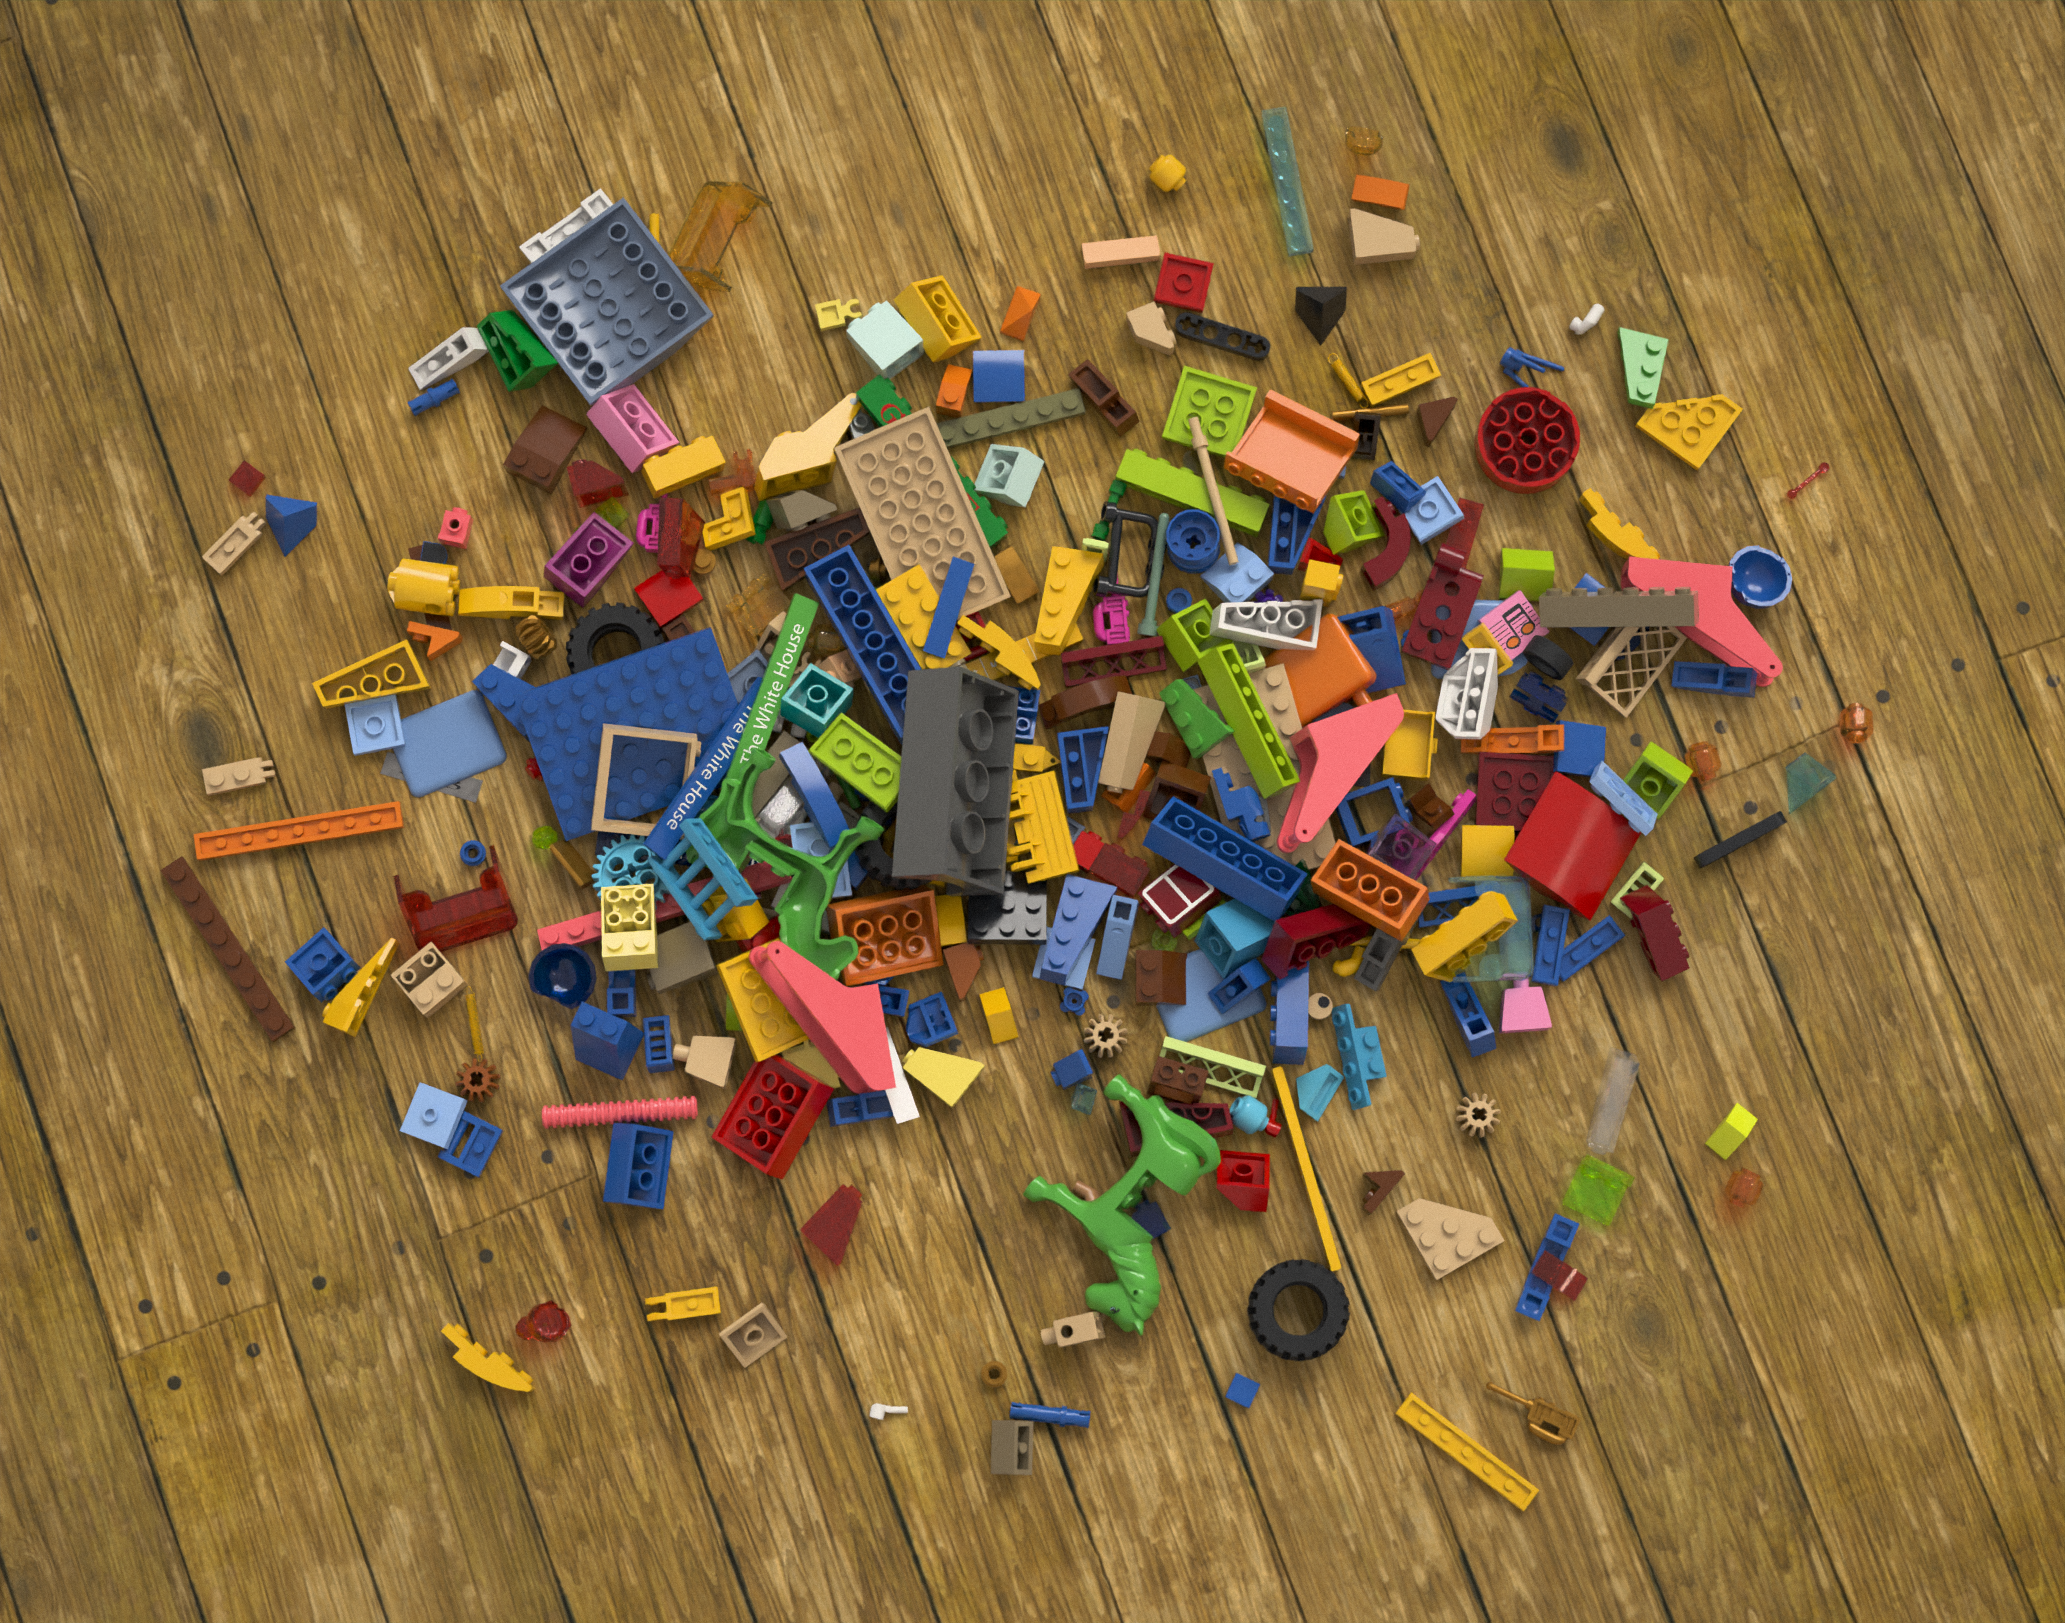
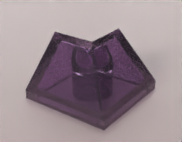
M1395 813L1372 838L1367 855L1414 879L1437 844Z

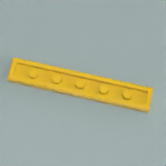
M1413 1393L1407 1396L1395 1414L1522 1512H1524L1539 1490Z

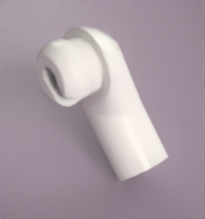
M1594 304L1583 321L1575 317L1569 328L1575 331V334L1585 333L1597 324L1604 313L1603 306Z

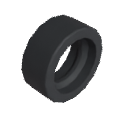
M1535 635L1523 650L1524 657L1534 667L1555 680H1562L1574 664L1572 658L1562 648L1539 635Z

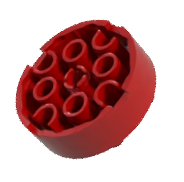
M1534 387L1516 388L1494 399L1483 413L1475 433V454L1482 471L1499 487L1519 494L1538 493L1553 487L1568 473L1578 454L1580 430L1576 417L1570 407L1553 396L1551 392ZM1528 436L1534 443L1531 445L1526 444L1521 440V437Z

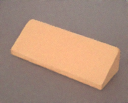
M1157 235L1082 243L1085 269L1160 261Z

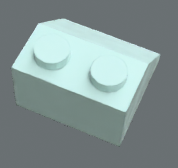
M991 444L976 479V489L974 491L1007 505L1026 507L1037 478L1040 475L1044 460L1025 448Z

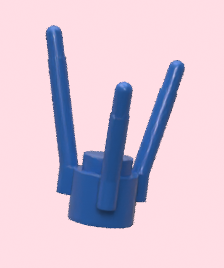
M1511 347L1507 349L1500 361V365L1505 367L1503 373L1510 376L1521 388L1528 386L1514 373V370L1519 372L1523 365L1541 373H1544L1545 369L1537 364L1558 371H1564V367Z

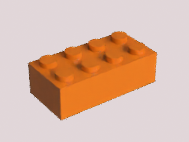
M1340 839L1337 840L1311 879L1313 893L1401 942L1429 902V893L1426 886Z

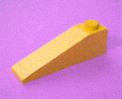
M390 938L338 993L332 1003L326 1005L322 1017H324L323 1023L356 1037L400 944L397 940Z

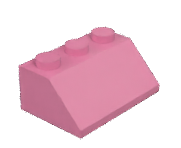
M634 384L602 395L586 414L631 473L641 470L645 460L655 455L661 457L679 444V441Z

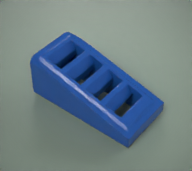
M670 1016L643 1018L646 1067L649 1073L674 1071L675 1064ZM664 1026V1030L650 1031V1027ZM665 1037V1040L651 1041V1038ZM666 1047V1051H652V1049Z

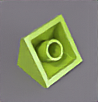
M1501 548L1499 599H1507L1518 590H1521L1528 601L1539 602V596L1546 592V589L1553 587L1555 574L1553 551Z

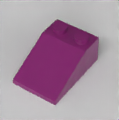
M593 512L544 566L543 577L584 608L601 589L634 543Z

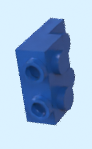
M325 927L285 961L289 968L321 1003L324 1000L333 999L338 993L337 989L344 982L349 983L361 968Z

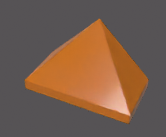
M1017 286L1000 333L1024 341L1041 294Z

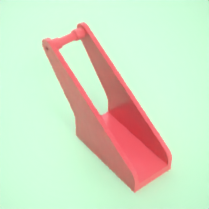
M1639 557L1628 558L1621 570L1622 591L1623 588L1637 587L1639 591H1649L1651 587H1664L1665 591H1675L1676 587H1691V591H1698L1699 622L1695 626H1674L1676 629L1728 666L1753 668L1757 672L1756 685L1759 687H1767L1775 677L1780 675L1783 669L1781 661L1732 600L1731 582L1733 567Z
M1397 693L1309 724L1289 737L1300 763L1298 775L1300 782L1294 787L1277 838V847L1281 852L1291 853L1296 850L1300 843H1307L1314 838L1402 722L1404 710Z
M780 941L771 942L766 948L758 946L750 951V963L851 1092L862 1094L896 1088L878 984L854 988L846 987Z

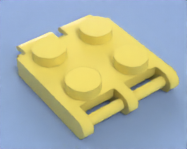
M810 1039L804 1041L803 1045L782 1051L783 1058L806 1070L833 1088L841 1087L838 1079L840 1077L812 1042L809 1043Z

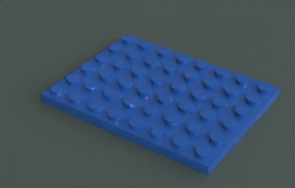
M711 627L513 695L566 841L595 831L591 829L603 723L697 734V741L701 742L700 757H695L694 767H696L738 706ZM613 735L604 819L626 821L669 806L682 788L687 743ZM728 769L714 790L722 787V782L727 775Z

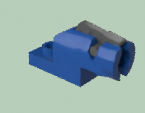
M1222 767L1212 770L1229 823L1239 820L1240 822L1237 824L1245 837L1252 842L1269 837L1272 830L1267 799L1259 797L1258 793L1251 786L1230 792L1229 788L1233 787L1229 772L1224 774Z

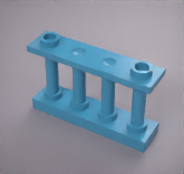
M685 819L679 825L685 837L669 853L667 859L661 860L658 856H650L647 860L652 866L655 875L660 877L694 925L696 933L703 940L720 939L723 935L716 925L735 905L736 907L751 906L758 898L702 819ZM693 845L699 853V858L680 876L673 864ZM707 865L713 873V878L694 896L687 885ZM721 885L728 894V898L709 917L701 905Z

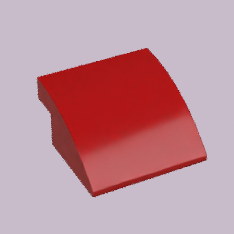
M1555 772L1504 861L1540 895L1563 903L1574 915L1591 921L1641 832H1636L1629 825L1627 819L1621 814L1616 813L1612 807L1561 773Z

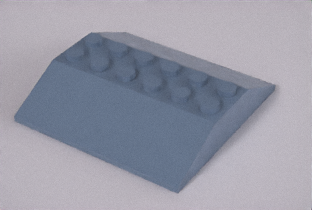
M624 197L500 285L501 289L590 406L595 404L602 395L627 387L675 354L714 317V314Z

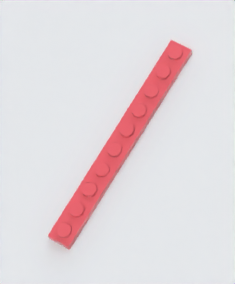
M765 861L747 866L741 873L742 877L747 879L754 893L790 883L793 879L792 875L778 876L771 871L772 865ZM713 877L688 884L687 886L693 895L696 896ZM664 893L662 895L666 901L665 903L659 900L656 902V923L685 915L672 894ZM601 911L538 929L537 932L543 955L549 956L602 940Z

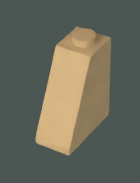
M1358 209L1349 210L1348 222L1354 265L1414 259L1416 250H1420L1419 236L1414 235V228L1412 226Z

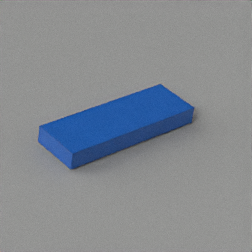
M1543 905L1531 982L1558 986L1570 909Z
M1610 915L1564 948L1559 979L1562 982L1625 936Z

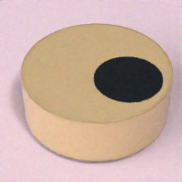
M1316 993L1308 999V1015L1311 1018L1323 1020L1330 1015L1333 1005L1327 995Z

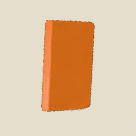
M1143 762L1133 790L1123 788L1122 793L1109 791L1106 788L1101 797L1127 814L1156 773L1148 764Z

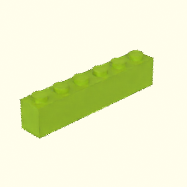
M1126 449L1115 480L1127 484V488L1184 510L1198 509L1206 512L1216 521L1205 478L1194 475L1195 472L1188 468L1180 467L1178 469L1170 466L1171 463L1165 459L1157 458L1155 460L1149 458L1147 453L1142 450L1133 449L1131 451ZM1216 480L1229 527L1258 537L1270 504L1266 503V499L1261 496L1252 495L1250 497L1243 494L1241 489L1231 485L1224 487L1219 485Z
M1234 643L1216 647L1200 658L1197 662L1227 724L1234 730L1232 734L1263 798L1267 799L1280 795L1299 783L1300 779Z

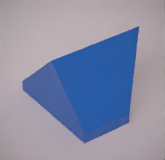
M266 495V519L284 557H286L316 527L317 502Z

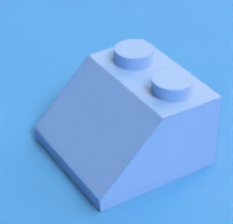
M1238 542L1234 547L1239 563L1229 565L1225 553L1209 570H1206L1200 576L1224 603L1250 601L1257 592L1261 591L1272 581L1274 575L1256 554Z

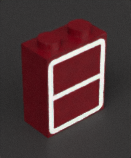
M1175 864L1138 892L1142 901L1139 904L1141 909L1147 916L1152 914L1157 919L1155 924L1163 934L1168 932L1173 938L1177 937L1222 901L1216 887Z

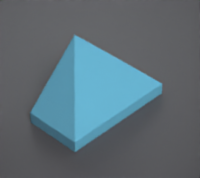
M1325 1064L1296 1078L1300 1109L1318 1121L1344 1076L1330 1065Z

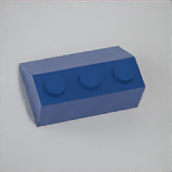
M613 1123L603 1202L663 1209L674 1131L637 1124Z

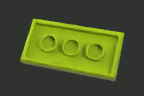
M841 712L808 752L812 757L888 813L898 801L901 756Z

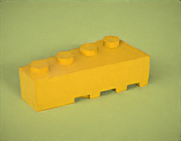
M1052 546L1034 640L1036 652L1061 656L1075 628V623L1085 607V602L1093 590L1095 578L1103 569V553Z
M1489 891L1482 894L1473 905L1461 909L1458 916L1454 919L1442 923L1432 935L1420 939L1419 944L1411 950L1425 976L1452 982L1456 978L1455 972L1459 968L1465 970L1471 964L1469 959L1472 956L1484 953L1488 949L1487 942L1497 941L1518 920L1505 895Z

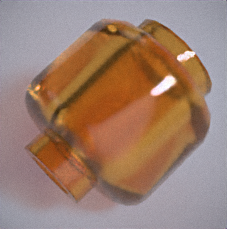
M1852 703L1840 712V734L1848 742L1862 743L1873 734V712L1869 708L1864 707L1860 703Z
M1708 741L1690 745L1684 758L1687 766L1693 771L1691 776L1700 777L1701 781L1716 777L1715 772L1722 767L1716 746L1708 744Z
M1741 1168L1740 1171H1733L1725 1187V1193L1731 1197L1729 1202L1743 1209L1745 1204L1755 1205L1764 1188V1184L1760 1180L1761 1176L1745 1168Z

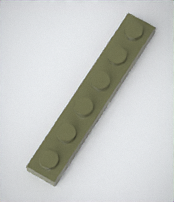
M1077 388L937 423V426L947 449L1085 415L1086 412L1080 389Z

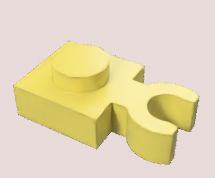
M840 299L815 304L821 331L846 326V318L851 320L861 319V312L853 313L850 311L852 307L859 305L858 299H851L843 306H841Z

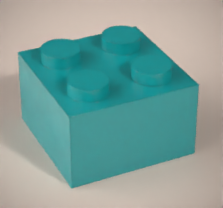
M810 663L781 698L780 715L819 738L841 712L845 714L852 706L853 688Z

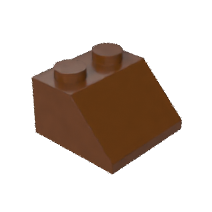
M1163 760L1143 817L1154 820L1173 796L1200 811L1211 777Z
M1136 950L1135 1006L1186 1005L1187 953L1165 950Z

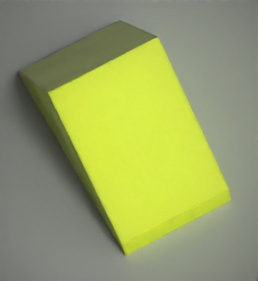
M1736 1103L1705 1144L1726 1160L1747 1138L1758 1119Z

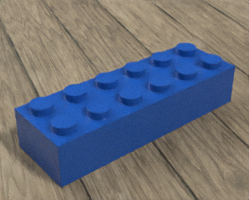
M1174 796L1152 821L1142 844L1273 921L1283 916L1298 896L1308 875L1301 869Z

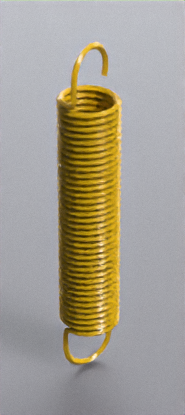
M1338 357V360L1331 365L1335 373L1356 402H1360L1364 398L1366 399V396Z

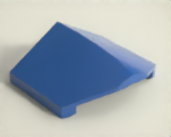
M942 991L909 1005L906 1031L912 1043L928 1047L958 1034Z

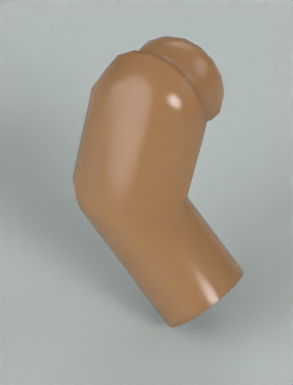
M1079 1180L1072 1192L1085 1198V1201H1092L1100 1197L1096 1189Z

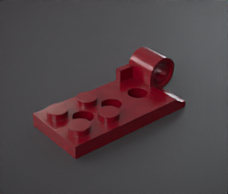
M1445 543L1441 544L1401 653L1450 670L1484 577L1482 574L1461 567L1466 551ZM1446 584H1455L1458 588V594L1456 596L1447 595L1444 590ZM1439 607L1447 608L1450 613L1449 618L1446 620L1439 619L1436 616V609ZM1432 630L1439 632L1441 641L1436 644L1429 642L1427 633Z

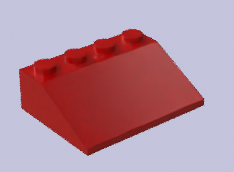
M778 1054L760 1062L754 1061L711 1138L765 1174L783 1180L835 1088Z

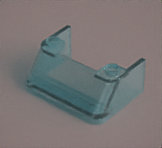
M1520 876L1449 877L1451 885L1475 884L1478 897L1489 891L1505 895L1518 920L1499 938L1500 954L1487 955L1481 960L1479 976L1453 977V982L1523 981L1530 978L1534 971L1531 892L1527 880Z

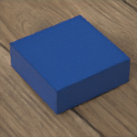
M1236 1373L1225 1397L1244 1407L1250 1408L1260 1384Z

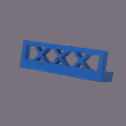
M1520 880L1428 892L1429 902L1426 906H1433L1440 911V914L1435 920L1424 921L1422 912L1418 920L1419 928L1438 926L1446 921H1451L1455 917L1445 911L1450 903L1458 902L1463 907L1473 905L1482 894L1489 891L1503 895L1513 894L1515 909L1512 910L1515 915L1521 914ZM1472 900L1469 905H1467L1465 902H1463V901ZM1439 904H1446L1443 909L1438 906ZM1442 914L1448 917L1444 919H1439L1442 916Z

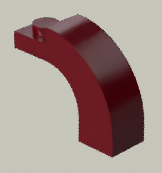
M1383 496L1373 501L1372 508L1386 532L1387 546L1380 555L1364 563L1361 568L1373 591L1389 583L1399 573L1407 558L1411 540L1410 528L1405 514L1395 518L1396 512L1390 501L1386 502Z

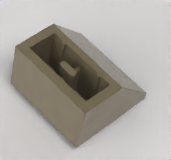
M804 490L787 491L766 500L777 529H786L787 532L791 530L795 532L808 527V521L819 522L831 517L830 512L837 510L835 504Z

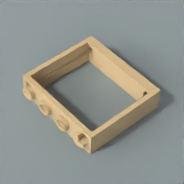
M603 723L591 829L595 831L649 836L656 824L604 819L613 735L687 743L682 786L695 769V757H700L701 742L697 741V734Z

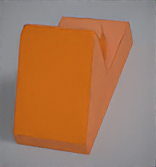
M409 621L407 632L410 636H413L414 641L428 643V640H431L427 653L430 661L457 646L463 639L460 632Z

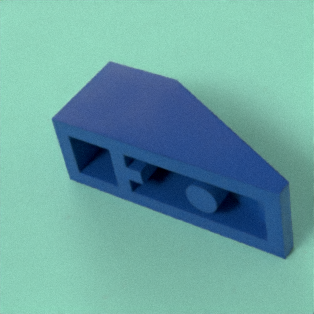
M1465 972L1457 974L1452 982L1441 980L1442 989L1472 1058L1496 1049L1494 1030Z

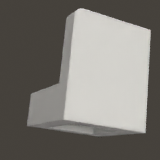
M502 641L500 644L502 650L493 665L521 679L532 659L528 654Z

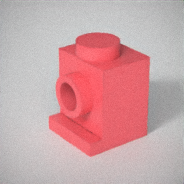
M453 507L452 511L445 510L441 531L438 535V540L441 544L462 549L467 548L473 523L471 515H467V510ZM454 521L459 522V527L456 529L451 528V524Z

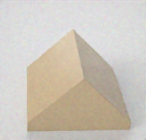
M760 1303L719 1333L720 1337L744 1368L787 1338V1335L764 1303Z

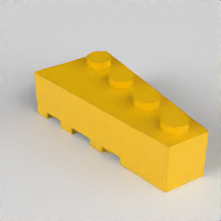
M407 639L312 683L322 706L326 709L389 695H400L431 689Z

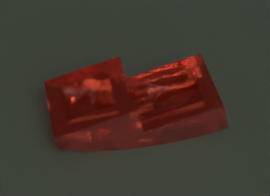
M1140 789L1134 814L1123 813L1117 839L1123 840L1136 826L1146 808L1150 796L1149 791Z
M1546 1250L1542 1252L1531 1271L1532 1275L1549 1284L1553 1289L1573 1301L1576 1300L1588 1280L1587 1277Z

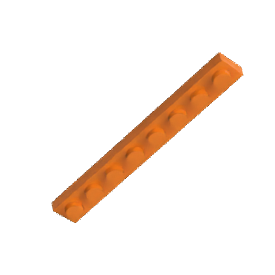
M396 801L193 835L197 860L202 861L404 828L401 802Z

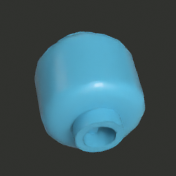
M1250 1095L1242 1098L1238 1097L1229 1109L1232 1124L1247 1134H1253L1257 1130L1262 1131L1268 1124L1269 1118L1266 1117L1267 1107Z

